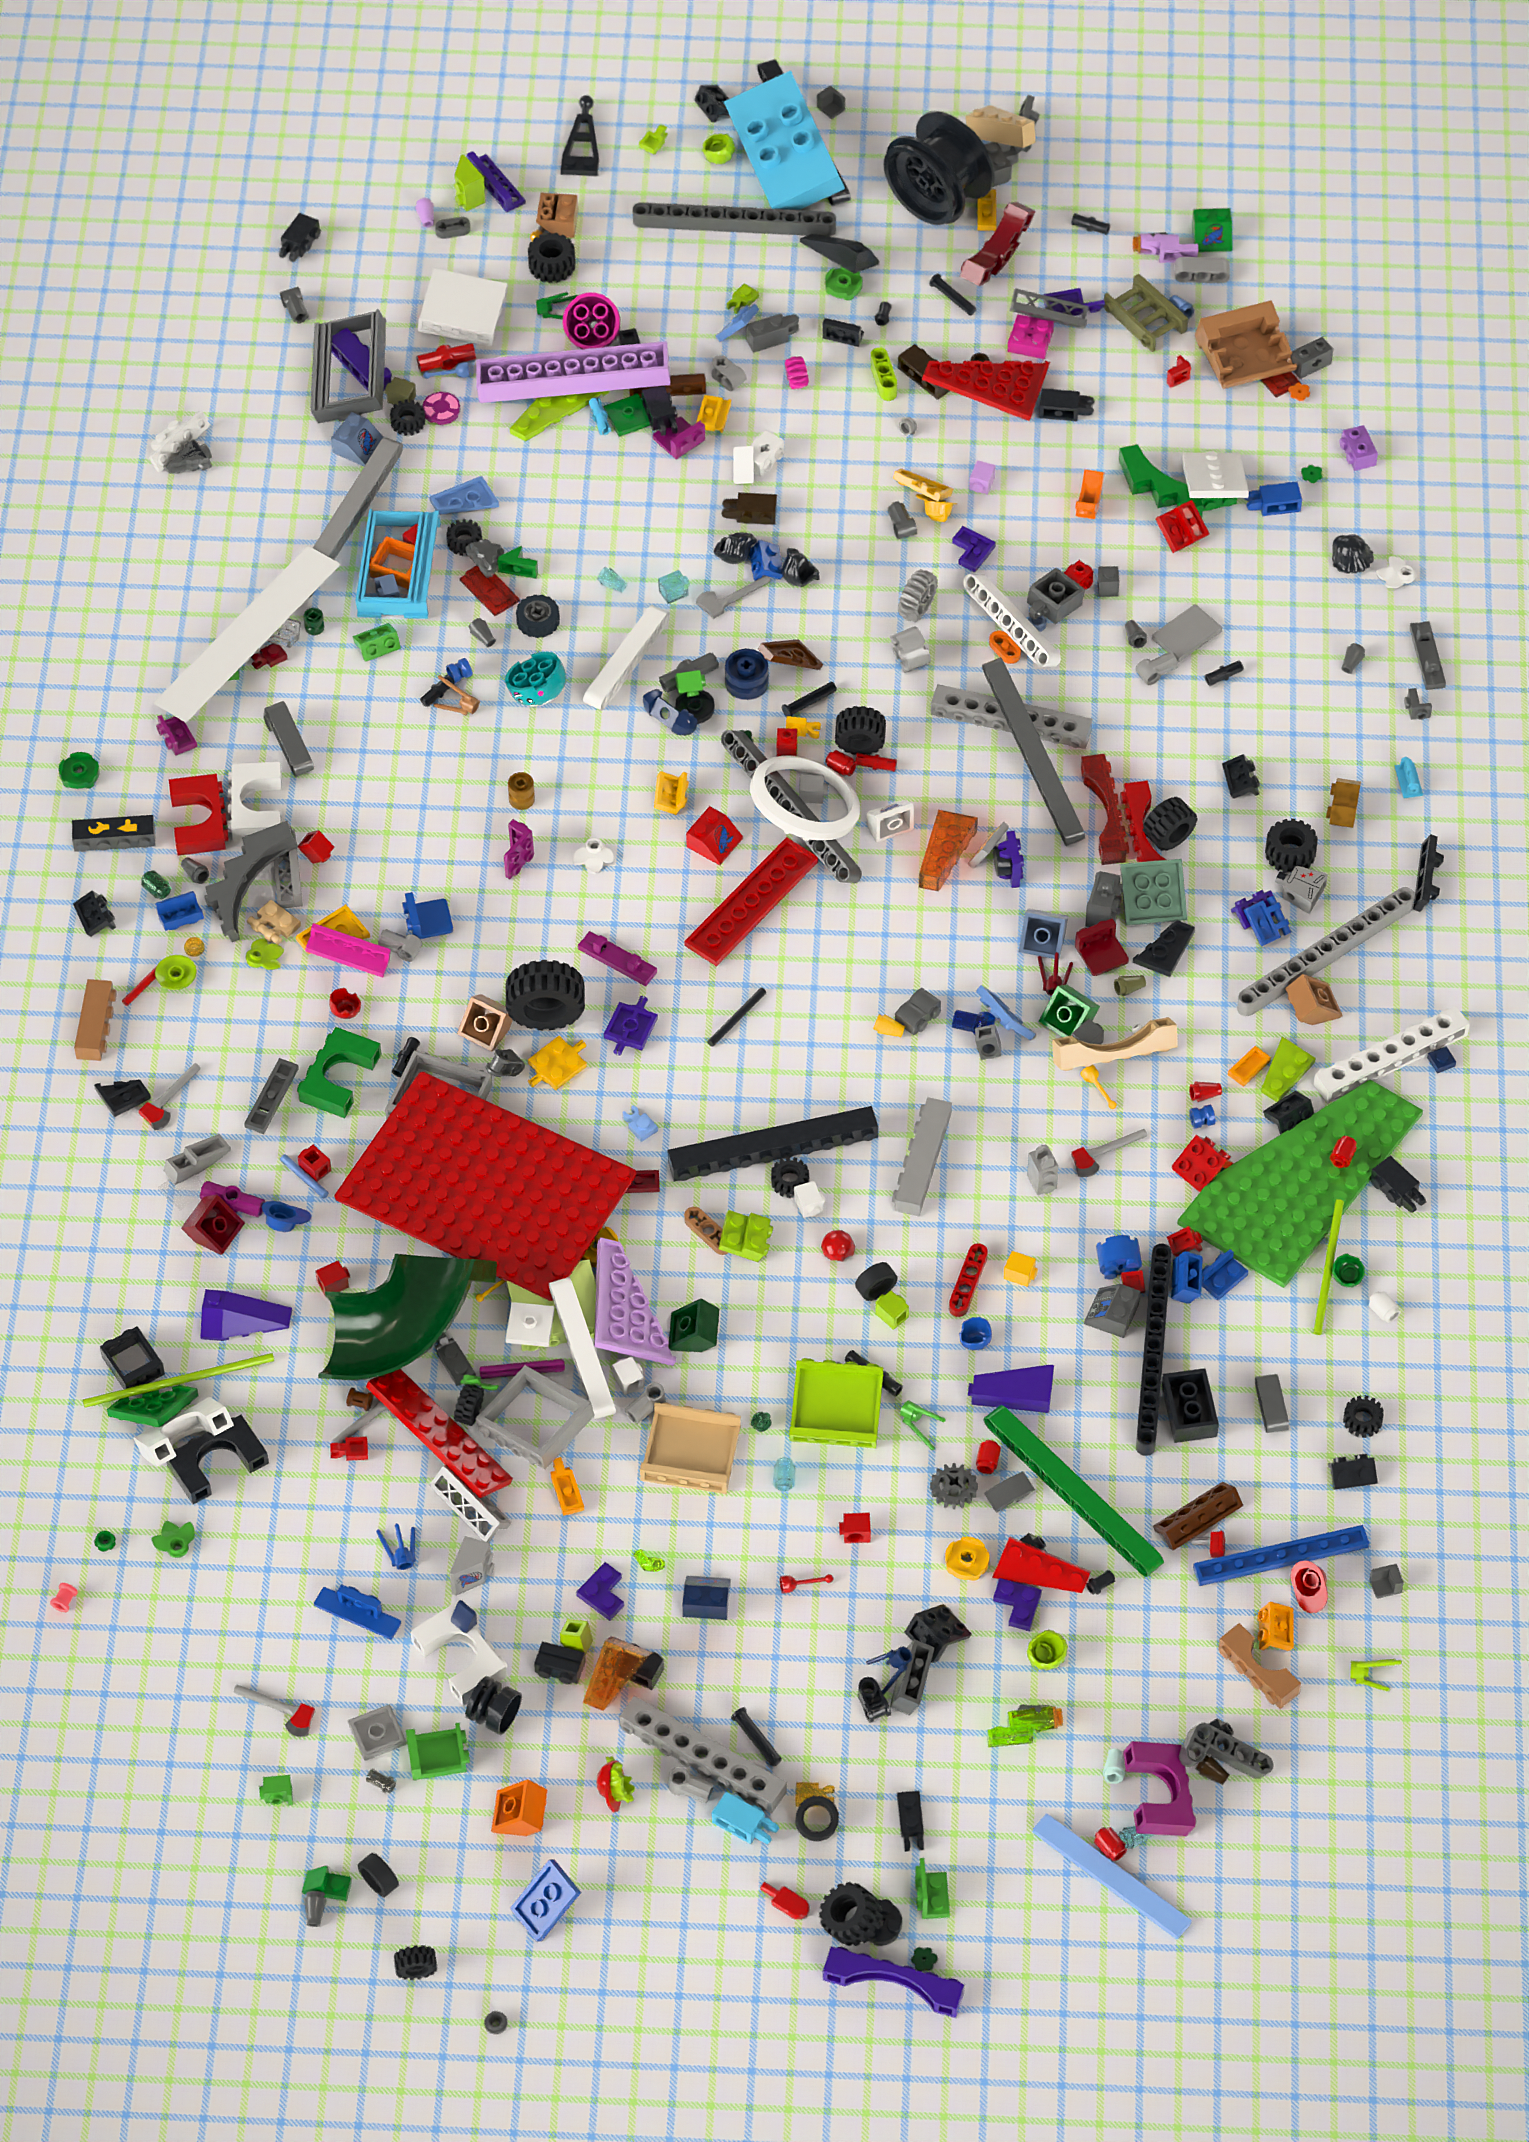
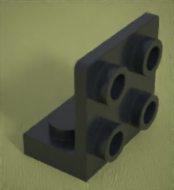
M944 1604L916 1613L904 1631L912 1641L915 1639L934 1647L932 1663L939 1661L948 1645L968 1639L972 1635L966 1626Z

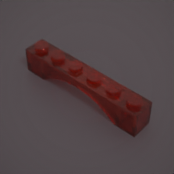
M1105 754L1081 756L1080 769L1083 783L1099 797L1107 814V823L1099 836L1098 842L1101 865L1126 862V854H1129V844L1124 841L1126 831L1125 826H1121L1120 823L1122 821L1121 809L1117 810V805L1119 804L1118 795L1113 792L1115 781L1114 777H1110L1109 774L1111 773V763L1106 760Z

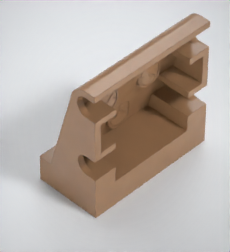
M1272 300L1200 319L1195 338L1199 349H1203L1223 389L1297 369V364H1292V351L1285 333H1280V320Z

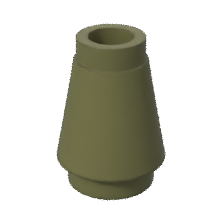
M1143 975L1119 976L1118 979L1114 980V989L1117 995L1126 996L1146 987V980Z

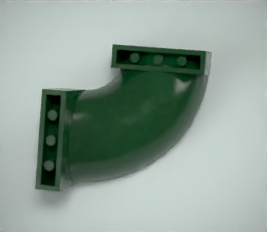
M395 1254L387 1280L377 1288L357 1293L325 1291V1296L331 1302L334 1311L335 1340L330 1360L325 1369L318 1373V1378L358 1381V1379H368L394 1372L414 1362L428 1352L449 1329L467 1297L472 1281L496 1283L497 1261Z

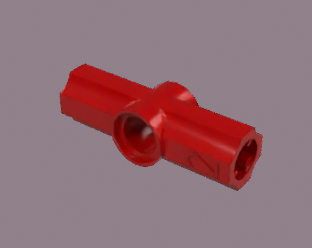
M473 343L456 347L441 345L435 352L417 355L416 359L419 371L421 372L440 367L443 370H451L457 363L475 360L476 354Z

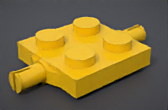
M560 1036L556 1037L528 1059V1064L536 1072V1075L528 1080L529 1085L534 1087L543 1081L556 1091L587 1067V1062L578 1054L582 1049L586 1048V1043L580 1040L572 1047Z

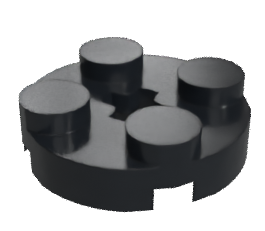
M888 1899L879 1900V1905L882 1906L883 1910L880 1913L883 1915V1927L874 1931L875 1935L873 1938L871 1936L868 1938V1941L876 1946H884L894 1942L902 1929V1915L899 1909Z

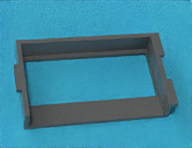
M376 309V312L333 320L327 323L324 322L323 324L315 323L310 411L318 424L337 419L339 422L345 421L351 412L361 416V414L383 410L386 318L382 316L379 309ZM345 328H348L352 333L371 329L368 394L329 403L332 336Z

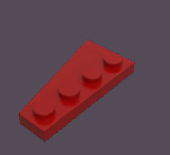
M1010 1536L992 1578L1083 1593L1091 1571Z

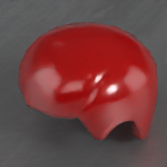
M339 988L330 994L329 1006L331 1012L336 1017L351 1019L360 1012L361 1001L356 993L350 994L346 988Z
M833 1230L824 1236L821 1249L824 1256L828 1259L843 1262L848 1256L854 1255L855 1244L852 1237L845 1231Z

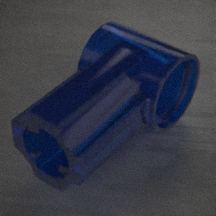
M956 1010L953 1016L952 1028L973 1032L975 1035V1028L994 1025L996 1017L984 1011L974 1014Z

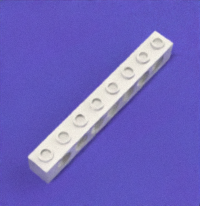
M1457 1006L1444 1009L1440 1014L1428 1017L1415 1026H1409L1405 1031L1393 1034L1380 1043H1374L1370 1048L1362 1052L1358 1051L1345 1060L1337 1061L1331 1067L1320 1069L1315 1074L1314 1086L1328 1104L1370 1079L1375 1081L1428 1055L1430 1052L1467 1036L1470 1023Z

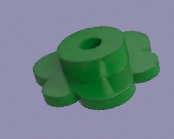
M1308 465V467L1301 469L1303 480L1316 483L1317 480L1322 479L1321 467Z

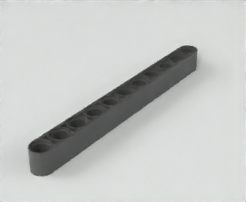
M644 202L636 203L632 208L633 224L640 228L801 236L817 234L829 237L833 236L836 232V216L828 211Z
M1000 657L982 664V669L1064 844L1067 846L1085 839L1081 823L1003 659Z
M726 730L722 733V745L752 779L757 767L768 759L744 732ZM778 771L771 772L765 776V785L768 792L781 807L798 817L820 822ZM803 839L839 882L857 883L860 881L862 876L860 867L836 839H809L808 841Z

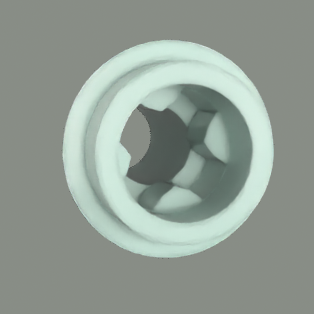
M1114 1748L1108 1751V1757L1103 1769V1776L1108 1783H1120L1125 1776L1122 1752L1119 1749Z

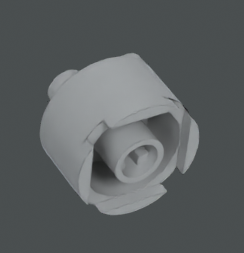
M917 626L890 636L894 646L892 648L896 659L900 658L902 660L900 665L904 673L931 662L929 650L925 648V640Z

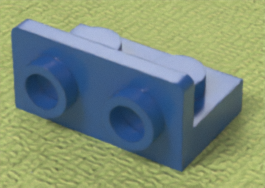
M1231 1249L1226 1253H1221L1212 1265H1207L1202 1269V1287L1217 1300L1221 1299L1248 1276V1270L1233 1258L1234 1252Z

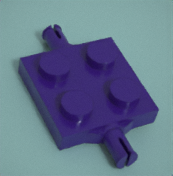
M640 996L636 1005L618 1003L604 1032V1039L617 1043L613 1051L614 1054L621 1056L625 1046L643 1050L658 1019V1014L647 1011L644 1008L648 1001L647 997L644 996L643 998V996Z

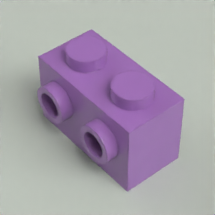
M1365 425L1342 430V438L1339 440L1342 450H1345L1347 462L1352 465L1354 471L1376 466L1378 452Z

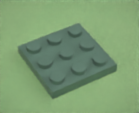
M1182 859L1120 864L1126 926L1187 920Z

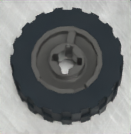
M535 594L522 599L516 609V621L519 630L524 635L535 638L553 634L560 624L559 606L556 604V601L542 594Z

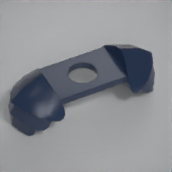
M654 689L643 695V705L647 713L669 727L674 734L686 736L696 730L697 719L694 718V715L686 709L680 712L661 698L663 692L659 689ZM664 707L670 711L667 719L663 718L661 714Z

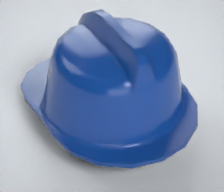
M267 1201L262 1205V1211L266 1215V1224L271 1229L280 1232H289L294 1229L296 1224L307 1223L312 1217L307 1210L290 1206L280 1201Z

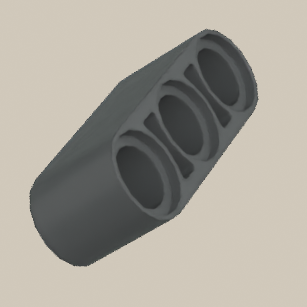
M1278 1374L1256 1376L1255 1388L1266 1433L1289 1430L1288 1416Z

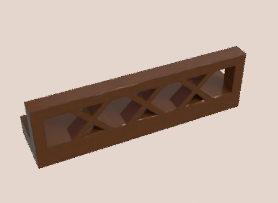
M705 373L670 375V385L663 386H665L667 393H670L671 396L706 395ZM660 386L629 389V396L639 394L640 398H642V390Z
M1221 1482L1155 1524L1153 1528L1155 1532L1164 1535L1169 1549L1175 1550L1241 1508L1243 1503L1236 1487Z

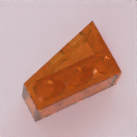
M610 1636L604 1641L583 1703L602 1711L607 1709L652 1652Z

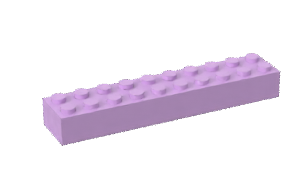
M667 341L476 360L477 392L479 402L487 403L670 385V360Z

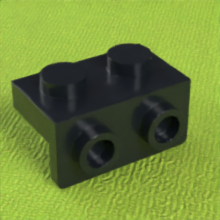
M1368 1454L1354 1455V1460H1346V1457L1333 1458V1462L1328 1463V1468L1331 1469L1333 1490L1378 1484L1374 1457H1368Z

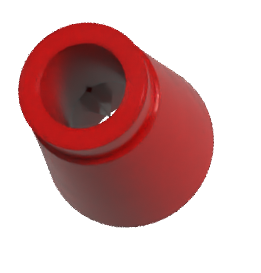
M1195 1081L1194 1084H1190L1189 1094L1192 1101L1200 1102L1221 1095L1222 1087L1220 1083Z

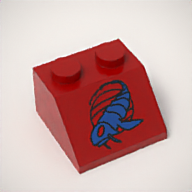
M711 806L704 811L686 832L687 848L719 866L743 839L742 834L727 815Z

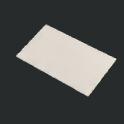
M753 446L734 447V484L754 483Z

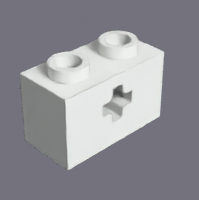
M767 430L750 445L753 446V473L761 477L771 469L777 460L783 457L785 452L784 441Z

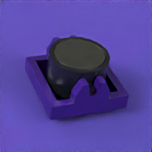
M1007 831L1006 841L993 848L996 875L999 878L1010 879L1011 887L1018 888L1020 887V879H1023L1022 867H1024V858L1019 853L1021 850L1020 838L1016 839L1015 831Z

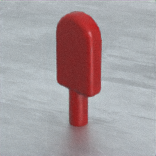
M763 1882L760 1890L773 1897L771 1901L772 1906L795 1920H801L808 1916L810 1912L809 1903L800 1895L785 1886L777 1890L766 1882Z

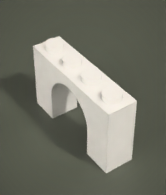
M281 763L232 764V772H228V782L232 784V788H228V799L232 800V803L228 804V816H231V820H228V833H232L233 841L242 840V837L282 823L280 810L253 811L242 804L244 799L253 792L282 790Z
M209 1397L171 1417L163 1426L153 1427L134 1437V1440L142 1457L159 1466L176 1457L172 1445L178 1440L199 1431H208L213 1435H217L234 1426L226 1407Z
M453 1603L410 1632L412 1643L424 1658L450 1642H462L474 1649L476 1657L472 1664L449 1679L450 1690L460 1703L465 1705L468 1703L477 1684L485 1676L494 1679V1682H500L506 1678L507 1663L501 1655H496L491 1642L483 1639L477 1625L465 1634L451 1623V1616L456 1607V1604Z

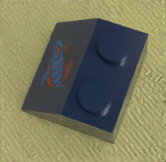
M686 1576L682 1602L683 1617L727 1620L731 1579Z

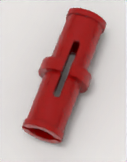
M857 753L855 762H857V766L870 767L876 771L877 769L893 772L896 770L897 759L880 757L878 754L872 756Z

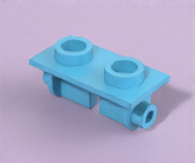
M1403 757L1400 765L1394 766L1403 798L1423 796L1415 764L1412 763L1409 757Z

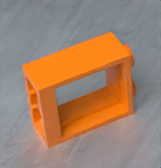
M386 536L383 542L378 544L374 557L370 558V577L377 578L394 574L397 586L409 589L412 565L406 574L383 567L382 565L389 554L413 561L415 546Z

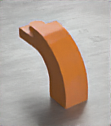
M1084 469L1080 497L1076 501L1075 506L1077 517L1096 518L1105 472Z

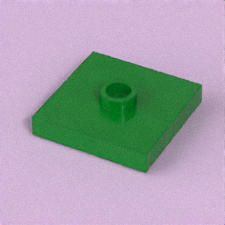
M639 394L603 406V409L607 412V418L619 437L651 426Z

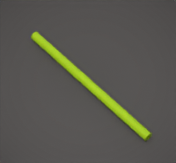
M1340 1199L1335 1201L1313 1330L1315 1335H1321L1344 1205V1201Z

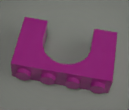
M1132 1741L1123 1751L1126 1772L1153 1774L1165 1782L1171 1794V1803L1142 1802L1133 1812L1136 1832L1139 1834L1186 1837L1195 1828L1196 1817L1193 1814V1799L1189 1792V1776L1186 1774L1185 1766L1179 1760V1753L1182 1748L1180 1744Z

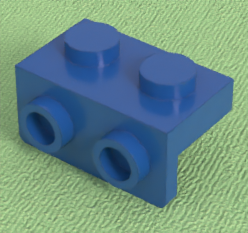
M758 540L751 547L749 553L754 581L760 579L763 575L780 580L783 576L779 545Z
M194 891L155 903L159 921L165 931L175 930L180 926L194 924L204 919Z

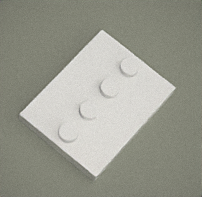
M1214 451L1207 453H1182L1181 460L1190 498H1248L1249 490L1240 453H1217Z

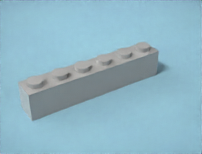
M927 1097L925 1105H921L919 1112L921 1119L920 1122L916 1121L914 1127L916 1135L914 1139H910L908 1147L910 1154L905 1156L903 1162L905 1170L904 1173L900 1172L897 1185L900 1186L898 1190H894L892 1202H895V1211L920 1217L951 1117L952 1102Z

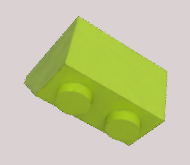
M462 154L460 155L455 172V200L467 212L485 203L484 177L468 158Z

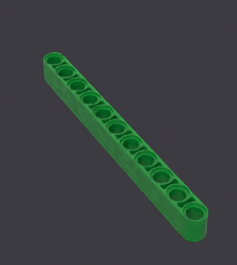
M998 1406L984 1417L983 1420L987 1428L1141 1575L1148 1577L1164 1563L1160 1553L1005 1406Z

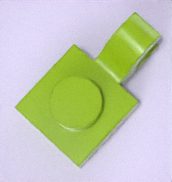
M660 124L655 132L649 130L639 142V147L655 155L665 143V138L668 135L665 132L667 126Z

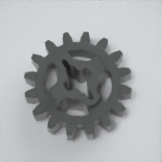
M955 1463L952 1464L951 1468L944 1464L943 1471L938 1468L936 1475H932V1482H930L932 1497H937L936 1503L944 1502V1508L952 1505L954 1510L956 1505L964 1508V1502L971 1504L972 1498H976V1490H978L976 1475H971L972 1470L968 1469L965 1471L963 1464L957 1468ZM941 1482H942V1486H943V1489H942V1490L940 1489V1486H939ZM965 1483H968V1490H966Z

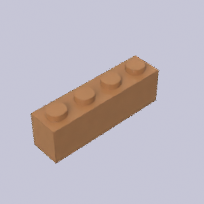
M87 979L74 1046L76 1059L101 1061L102 1054L106 1053L107 1041L105 1038L110 1034V1023L108 1022L109 1019L113 1018L112 1001L115 1002L117 997V991L113 989L112 981Z

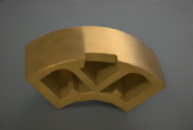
M1337 778L1336 783H1332L1330 795H1334L1332 807L1328 806L1326 818L1330 819V825L1354 827L1361 781Z

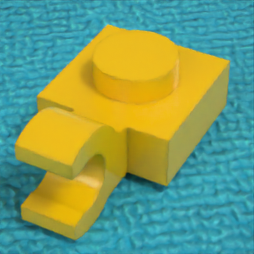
M787 716L786 728L797 729V736L806 737L807 733L811 738L818 739L819 731L814 730H821V723L807 722V718Z

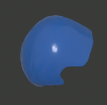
M972 1317L962 1323L959 1338L963 1347L972 1351L982 1350L991 1342L992 1330L987 1319Z

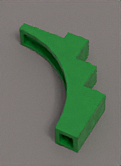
M1138 444L1119 448V463L1132 495L1151 491L1157 508L1170 507L1172 505H1177L1178 507L1192 500L1202 518L1203 511L1237 504V498H1190L1187 484L1167 476L1153 466L1144 456Z

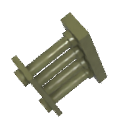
M1141 274L1133 277L1132 289L1116 299L1108 293L1104 294L1105 305L1103 307L1106 312L1113 315L1151 352L1155 351L1156 339L1171 329H1176L1180 334L1187 331L1188 317ZM1135 295L1143 299V301L1128 310L1120 305ZM1148 306L1156 311L1141 321H1137L1133 317V315ZM1160 317L1168 322L1152 333L1145 328Z

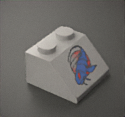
M467 1536L464 1537L450 1571L452 1595H459L485 1583L487 1576L492 1575L494 1563H492L493 1553L491 1552L490 1543Z

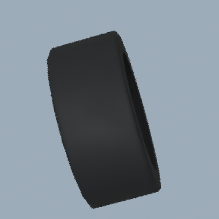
M880 1262L863 1271L857 1278L855 1287L866 1301L877 1300L881 1295H886L897 1283L898 1276L887 1262Z
M823 1796L806 1798L799 1805L796 1812L795 1824L797 1830L804 1838L810 1841L820 1842L828 1839L834 1834L839 1823L837 1807L830 1799ZM812 1806H822L830 1814V1824L823 1831H812L804 1823V1814Z
M372 1852L357 1864L364 1880L378 1895L386 1897L399 1886L398 1879L392 1869L377 1854Z

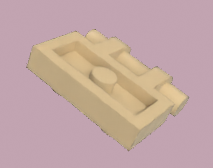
M272 900L257 911V917L260 919L250 916L247 920V923L251 925L254 931L262 933L266 940L278 945L282 941L279 935L288 938L301 926V922ZM268 924V925L271 926L273 929L267 928L266 925Z

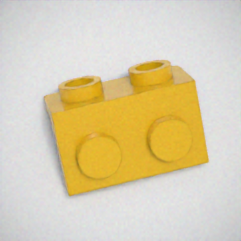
M662 771L659 772L656 782L654 808L676 815L681 808L685 807L687 802L685 792L689 785L686 772H683L679 777Z

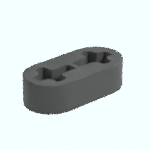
M466 217L440 220L435 224L436 235L441 239L464 236L471 230L470 221Z

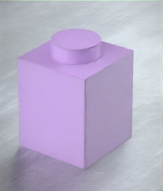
M977 460L970 476L969 490L988 495L995 479L996 465Z

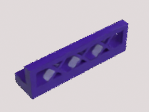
M474 151L467 153L468 160L483 175L484 187L506 213L526 204L524 197L487 154L478 157ZM512 197L518 199L517 201L512 203Z

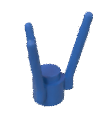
M395 1524L399 1548L395 1550V1554L391 1551L381 1531L377 1530L376 1533L391 1559L392 1566H396L398 1570L411 1568L414 1565L413 1562H416L415 1528H411L409 1551L407 1547H404L399 1524Z

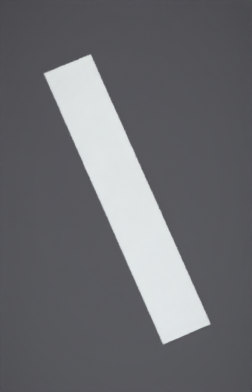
M307 546L153 704L180 720L187 722L341 564Z

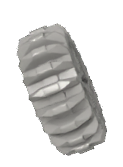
M922 569L917 570L911 575L899 598L898 612L900 616L913 622L922 618L934 600L938 587L937 576Z

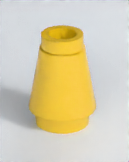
M879 1014L873 1030L878 1031L877 1033L901 1038L905 1026L886 1014L884 1016Z

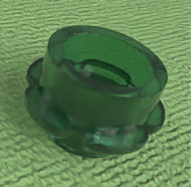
M757 1412L752 1417L751 1426L759 1432L766 1431L772 1424L770 1414L768 1412Z

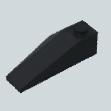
M811 234L799 240L802 244L853 274L879 265V260L871 249L858 241Z

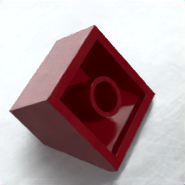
M211 1195L202 1198L181 1229L195 1243L222 1255L245 1222L218 1195Z

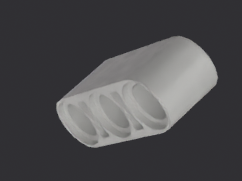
M1180 257L1175 261V279L1179 282L1225 283L1230 278V263L1225 258Z

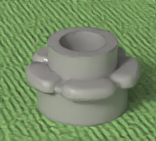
M904 417L899 423L900 431L904 435H913L917 430L916 421L911 417Z

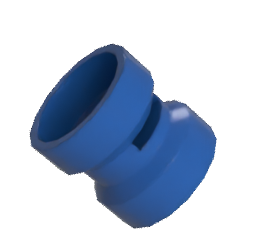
M466 658L458 660L456 664L451 663L446 666L447 674L453 678L455 683L460 682L461 678H468L473 675L471 666Z
M1211 1104L1203 1106L1202 1109L1196 1107L1189 1110L1190 1121L1194 1129L1201 1128L1205 1124L1207 1126L1215 1125V1114Z

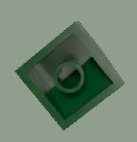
M700 1298L671 1312L669 1350L704 1352L717 1346L720 1309Z

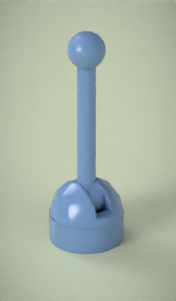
M468 362L458 364L454 370L432 373L426 371L423 373V377L429 379L431 376L456 373L460 378L470 377Z

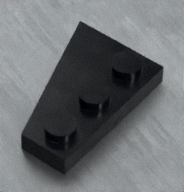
M1176 920L1160 934L1157 940L1149 943L1141 954L1133 957L1132 963L1171 977L1195 933V927Z

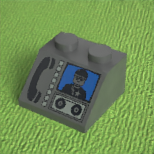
M1122 1284L1099 1288L1084 1324L1124 1338L1139 1306L1140 1291Z

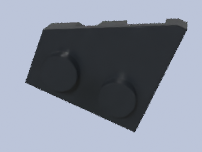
M140 1079L128 1082L117 1081L114 1082V1085L101 1086V1083L94 1085L96 1092L114 1117L151 1099L149 1091Z

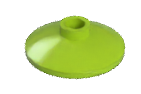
M171 955L162 959L155 970L157 982L169 990H180L188 987L195 980L197 974L194 962L183 955Z

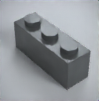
M915 1639L907 1647L912 1654V1660L906 1664L907 1670L902 1672L896 1680L890 1708L907 1715H911L921 1703L934 1652V1647Z

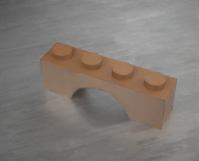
M1238 1623L1220 1638L1219 1652L1225 1659H1229L1234 1664L1240 1674H1245L1250 1679L1252 1686L1260 1689L1272 1705L1275 1704L1281 1709L1300 1694L1301 1682L1286 1668L1269 1670L1257 1664L1251 1654L1255 1638Z

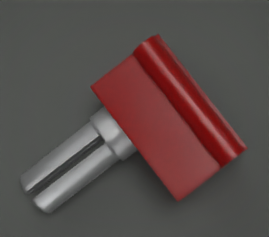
M1223 1531L1211 1532V1537L1193 1538V1545L1210 1546L1211 1558L1225 1556V1534Z

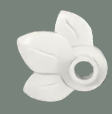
M1389 556V567L1376 570L1378 577L1386 581V587L1398 588L1404 583H1411L1416 577V572L1412 566L1407 565L1405 560Z
M591 837L585 842L584 847L575 851L573 863L574 865L585 864L586 869L590 873L596 874L602 869L603 863H612L614 856L611 849L604 847L603 842L599 838Z

